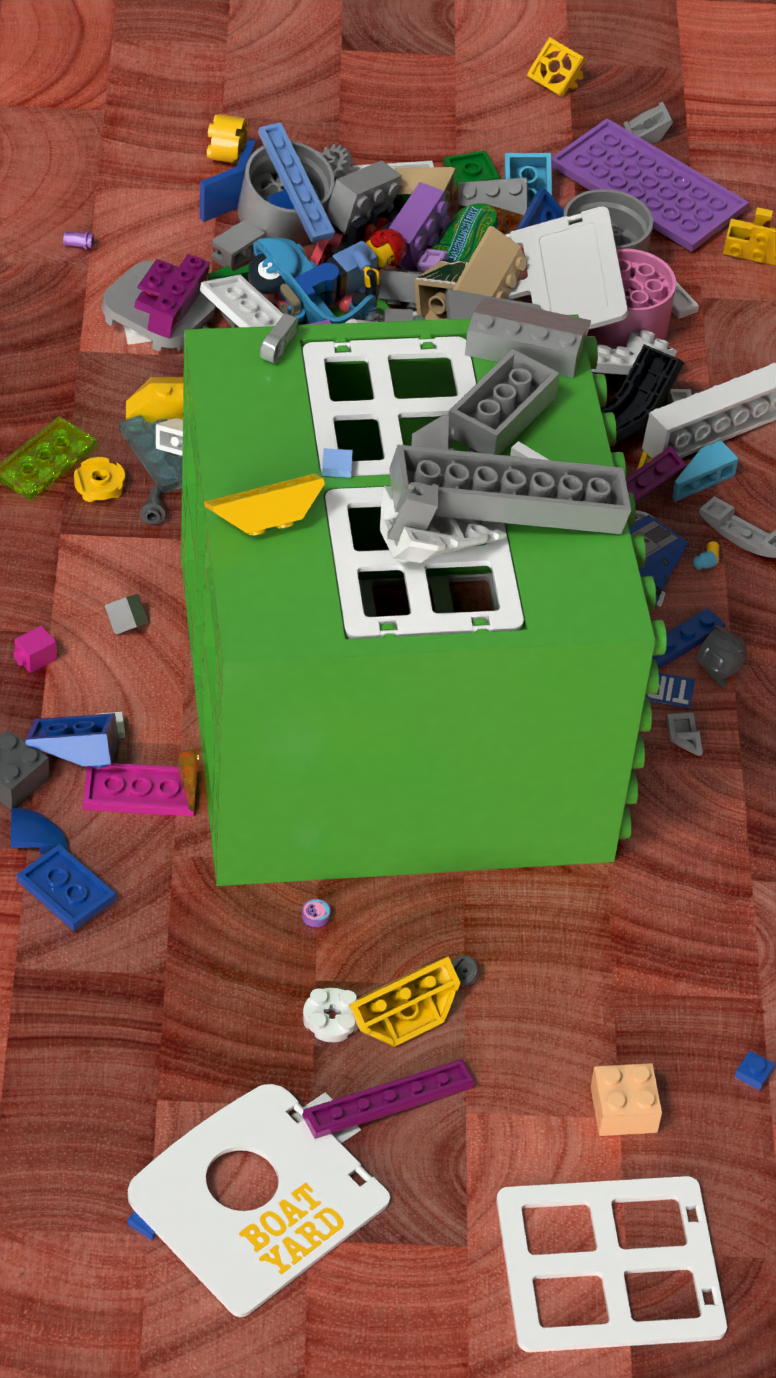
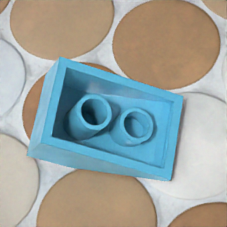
M505 153L504 179L527 178L528 207L537 191L544 187L552 196L551 153Z

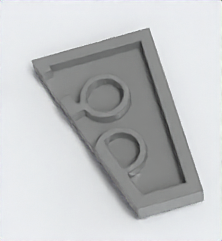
M527 178L458 183V205L460 208H465L472 204H488L495 209L497 215L501 218L521 221L528 209Z

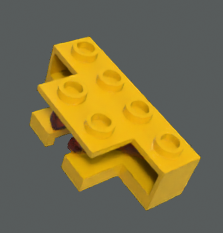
M757 207L754 223L731 219L723 254L776 266V228L771 223L773 210Z

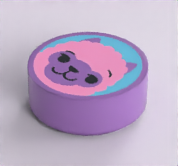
M321 899L307 901L302 908L303 921L308 926L316 928L326 925L330 920L331 909L329 904Z

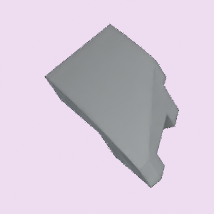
M694 713L667 714L666 724L670 741L697 756H702L703 749L700 732L696 730Z

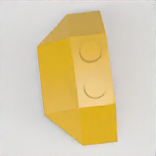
M150 377L126 400V422H165L175 418L183 420V377Z
M313 473L204 501V505L207 509L251 536L265 533L267 528L274 526L276 528H287L293 526L294 521L303 519L325 482L324 478Z
M448 956L361 996L350 1003L349 1007L361 1032L395 1047L445 1022L455 993L460 986V980Z

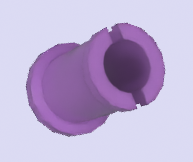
M65 231L63 244L64 246L84 247L85 250H88L94 246V234H90V231L85 233Z

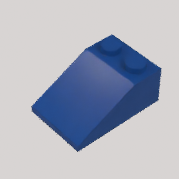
M115 713L35 719L25 738V744L82 766L104 768L112 763L119 746Z

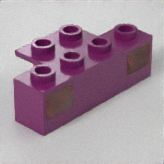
M187 254L179 267L166 261L155 260L137 287L143 291L135 300L134 308L150 314L148 331L170 339L201 293V282H205L208 279L210 262Z

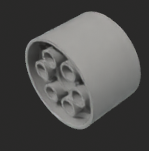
M290 141L326 213L334 188L332 168L328 161L315 149L302 143ZM263 145L250 156L246 165L238 202L240 222L247 220L263 231L265 238H285L301 246L306 245L311 241L296 210L275 206L267 199V196L283 191L285 187Z
M597 189L575 196L566 205L563 217L580 214L582 211L597 207H606L611 217L616 249H636L649 253L653 217L647 206L636 197L621 191ZM577 220L574 222H570L569 224H575L578 222H582L583 220Z

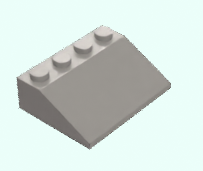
M484 297L474 311L467 330L465 355L499 362L508 352L514 349L559 372V376L574 378L591 320Z

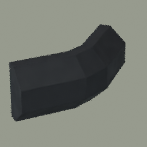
M643 345L621 389L606 403L605 407H600L601 413L612 412L615 416V445L643 429L648 423L649 413L662 407L684 365L683 361L648 345Z

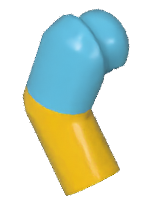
M709 542L707 544V551L693 559V564L697 570L709 569L718 565L719 544L717 542Z

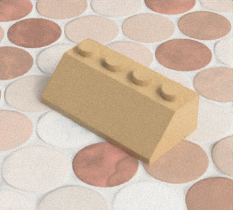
M489 226L452 290L507 299L512 289L516 286L522 271L526 268L527 261L521 246L495 227Z

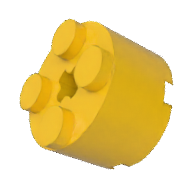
M215 114L214 121L210 123L208 137H212L211 145H208L207 158L238 164L242 154L240 151L247 141L248 122H245L247 119Z

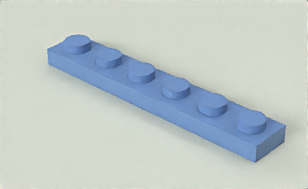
M282 123L259 127L258 134L311 243L334 238L335 231Z

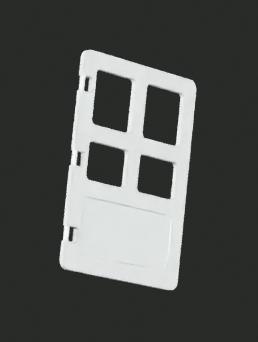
M606 207L593 208L582 211L580 214L561 217L505 234L519 246L524 247L528 272L526 279L517 281L516 286L512 289L507 299L511 300L531 295L532 303L540 305L541 310L564 315L578 314L579 318L591 320L589 330L622 321L628 316L629 312L611 217ZM581 219L583 220L582 222H578L571 225L569 224L570 222H574ZM406 302V310H413V316L417 315V308L408 307V302Z

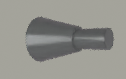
M158 486L151 487L150 496L140 510L141 519L148 524H159L165 518V511L160 499V488Z

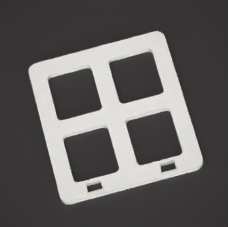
M682 1176L504 1187L499 1190L496 1199L517 1343L522 1350L526 1352L710 1341L719 1340L724 1337L727 1330V1322L700 1186L696 1179ZM674 1199L679 1203L686 1245L622 1249L619 1247L612 1211L613 1203ZM586 1205L589 1207L596 1244L595 1251L532 1255L528 1252L522 1215L524 1208ZM696 1209L698 1222H688L686 1210ZM689 1270L692 1273L700 1312L699 1318L636 1322L631 1318L624 1279L625 1274ZM594 1275L602 1279L609 1320L607 1324L550 1328L540 1326L533 1287L535 1279ZM712 1291L714 1305L704 1304L703 1292Z

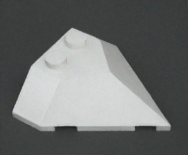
M383 487L380 531L392 557L399 562L409 563L412 561L422 563L436 556L505 539L506 533L497 529L494 531L489 530L485 526L480 525V522L477 520L433 516L426 531L404 527L399 541L387 539V533L392 527L391 521L397 517L399 512L394 511L392 487Z

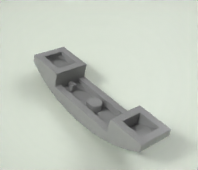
M715 496L699 509V514L704 520L732 543L754 554L776 558V529L771 534H768L735 516V507Z

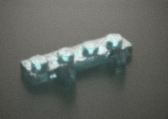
M139 415L119 422V431L153 481L160 488L162 494L181 488L182 456L176 454L174 457L173 454L168 455L166 451L156 449V424L168 421L167 418L157 420L154 423H146L144 418Z

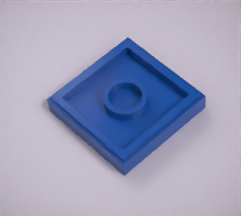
M240 166L200 182L199 218L203 222L238 208L244 172Z

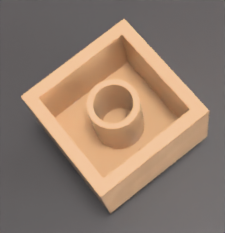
M653 1063L594 1066L590 1087L599 1136L658 1133L662 1110Z

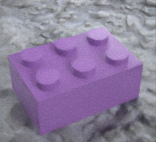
M419 182L389 227V229L400 232L407 245V252L398 266L409 270H417L416 265L425 250L431 249L434 246L441 232L450 223L447 209L448 203L446 202L443 190Z

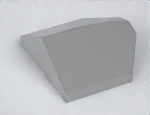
M660 102L659 106L651 108L630 122L625 121L623 124L626 130L648 143H658L673 124V121L664 103Z

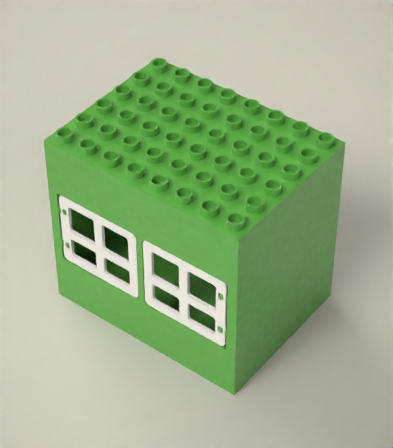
M578 314L569 315V316H574V317H578V318H579V315H578ZM472 318L296 325V337L291 339L276 364L260 358V345L274 326L184 330L181 566L216 886L606 863L615 861L618 839H629L631 836V816L628 806L625 805L636 804L638 799L637 777L635 771L631 769L644 767V742L642 735L638 734V732H649L652 725L651 704L649 698L645 697V694H657L659 688L658 665L656 660L652 659V656L664 655L666 651L664 621L662 619L651 620L649 611H654L656 605L654 579L652 576L640 577L639 569L644 568L646 559L644 537L642 534H630L629 527L634 526L636 517L633 493L628 492L631 513L622 534L477 520L480 522V525L485 526L489 530L494 531L497 529L506 533L505 539L436 556L422 563L412 561L402 563L392 557L380 531L382 490L384 486L391 487L389 468L397 445L411 446L412 434L442 415H449V410L498 363L465 355L467 330ZM595 336L586 337L574 378L559 376L556 399L500 455L510 456L511 447L519 441L549 460L621 467L624 469L626 479V465L623 452L610 451V446H614L616 442L615 416L612 412L601 413L600 407H605L607 401L605 375L592 374L591 370L596 369L598 362V348ZM455 439L453 445H448V448H454L456 451L479 453ZM324 448L352 450L351 478L322 476ZM313 473L324 478L325 482L303 519L294 521V525L287 528H276V526L267 528L266 532L260 535L251 536L207 509L204 505V501ZM484 580L489 583L494 611L454 613L449 587L450 582ZM406 584L410 614L377 617L372 587ZM428 585H430L435 613L432 611Z

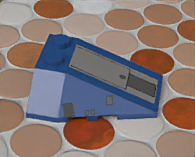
M647 515L636 520L634 526L629 527L630 534H642L644 537L646 559L645 566L639 569L640 577H653L657 604L664 586L667 585L673 569L676 568L688 545V541L652 516Z

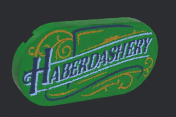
M483 203L472 204L461 209L453 217L432 249L447 251L449 255L448 260L469 262L488 227L492 226L496 229L499 222L495 209Z

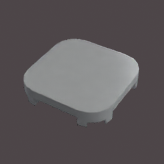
M155 261L139 262L114 282L103 294L101 309L105 315V322L110 326L119 322L152 340V349L161 352L162 347H177V350L180 351L184 348V330L199 329L206 322L212 323L217 306L201 292L170 339L148 331L150 314L136 309L134 306L135 300L143 291L137 287Z

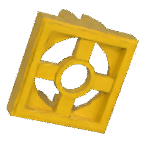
M549 37L526 76L563 98L568 88L575 89L578 87V84L575 82L577 78L579 80L583 79V72L580 69L586 59ZM560 51L557 57H553V52ZM566 55L571 60L570 71L564 68L563 60ZM554 61L560 62V68L557 72L550 71V65ZM541 71H547V74L544 78L541 74ZM559 74L566 77L560 83H550L553 77Z

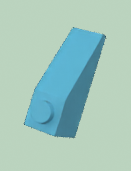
M721 440L701 448L676 479L672 495L673 501L676 502L734 477L739 458Z

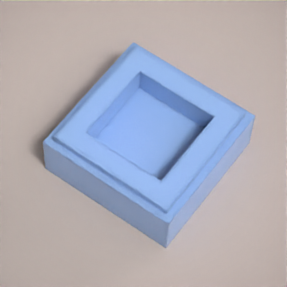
M324 448L322 476L351 478L352 450Z

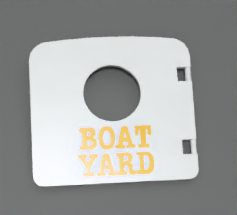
M274 1084L261 1085L193 1128L131 1180L127 1193L128 1202L133 1210L155 1231L162 1241L214 1296L237 1317H245L256 1310L385 1210L390 1200L388 1191L361 1166L332 1134L314 1139L304 1118L299 1123H296L288 1112L294 1109L303 1118L304 1108L289 1091ZM239 1150L250 1151L262 1156L273 1166L278 1178V1188L273 1198L267 1204L250 1211H238L221 1205L213 1198L206 1184V1174L214 1160L225 1153ZM357 1172L366 1183L359 1186L350 1177L353 1173Z

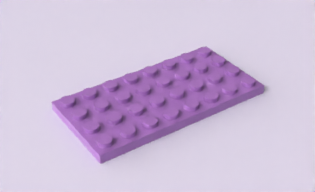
M608 118L551 158L552 168L589 190H616L639 199L652 214L653 229L691 252L728 225L731 219H736L748 210L749 202Z

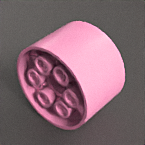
M617 249L629 312L628 316L622 321L590 329L587 336H595L597 346L605 345L611 349H616L618 346L626 348L630 332L641 333V330L653 332L655 338L665 340L669 330L676 289L674 272L667 263L653 254L636 249Z

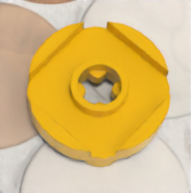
M90 458L83 461L78 470L76 468L74 472V485L76 490L82 494V498L88 502L118 498L122 495V489L125 486V472L119 463L116 462V465L110 463L108 458ZM96 477H101L103 480H96Z

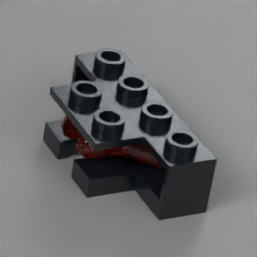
M381 202L370 211L374 215L372 224L362 216L350 223L347 241L333 249L330 253V258L334 254L360 241L366 243L367 239L372 236V233L378 230L389 229L399 212L394 209L388 213L389 207Z

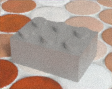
M381 160L336 179L326 211L329 221L346 233L349 232L350 223L360 216L368 222H372L374 215L370 211L381 202L389 207L388 213L391 212L395 196L400 189L399 183L402 175Z

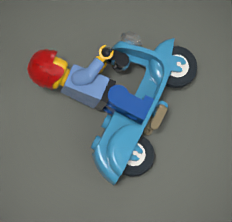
M382 229L372 233V236L367 239L366 243L360 241L334 254L331 258L327 259L326 263L316 266L313 261L307 259L300 244L285 238H262L253 242V251L256 257L252 259L249 265L248 278L252 286L263 293L279 292L287 303L280 305V311L283 314L286 313L297 317L298 323L302 322L303 325L328 319L331 324L345 323L350 319L384 322V317L379 314L377 309V284L379 285V272L377 268H383L389 264L391 266L398 265L407 252V245L400 232L394 229ZM354 292L352 302L349 305L350 312L344 316L335 317L326 305H332L336 302L337 298L341 300L344 296Z

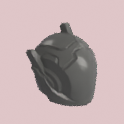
M715 624L713 631L702 644L696 661L720 686H726L725 678L737 673L745 663L747 649L744 641L739 636Z

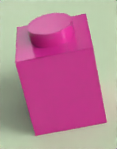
M42 626L14 639V658L29 673L57 660L56 641Z

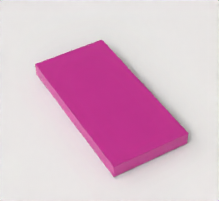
M111 763L104 768L87 766L83 810L194 817L197 768Z

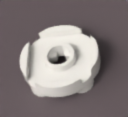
M318 988L313 990L303 1009V1022L307 1030L309 1028L315 1033L316 1038L325 1042H340L348 1039L349 1034L359 1029L349 1007V1004L357 998L355 993L338 988ZM334 1011L338 1014L335 1016V1019H331L329 1014L325 1013Z

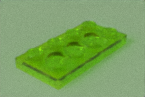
M58 416L0 463V482L31 501L96 448L97 439ZM56 444H60V445H61V444H67V445H65V446H57ZM40 457H41V458L50 457V459L42 460V459H40ZM23 471H34L32 473H23Z

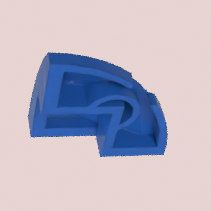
M11 808V848L39 847L40 854H46L60 844L68 851L66 838L56 824H53L38 812L23 808Z

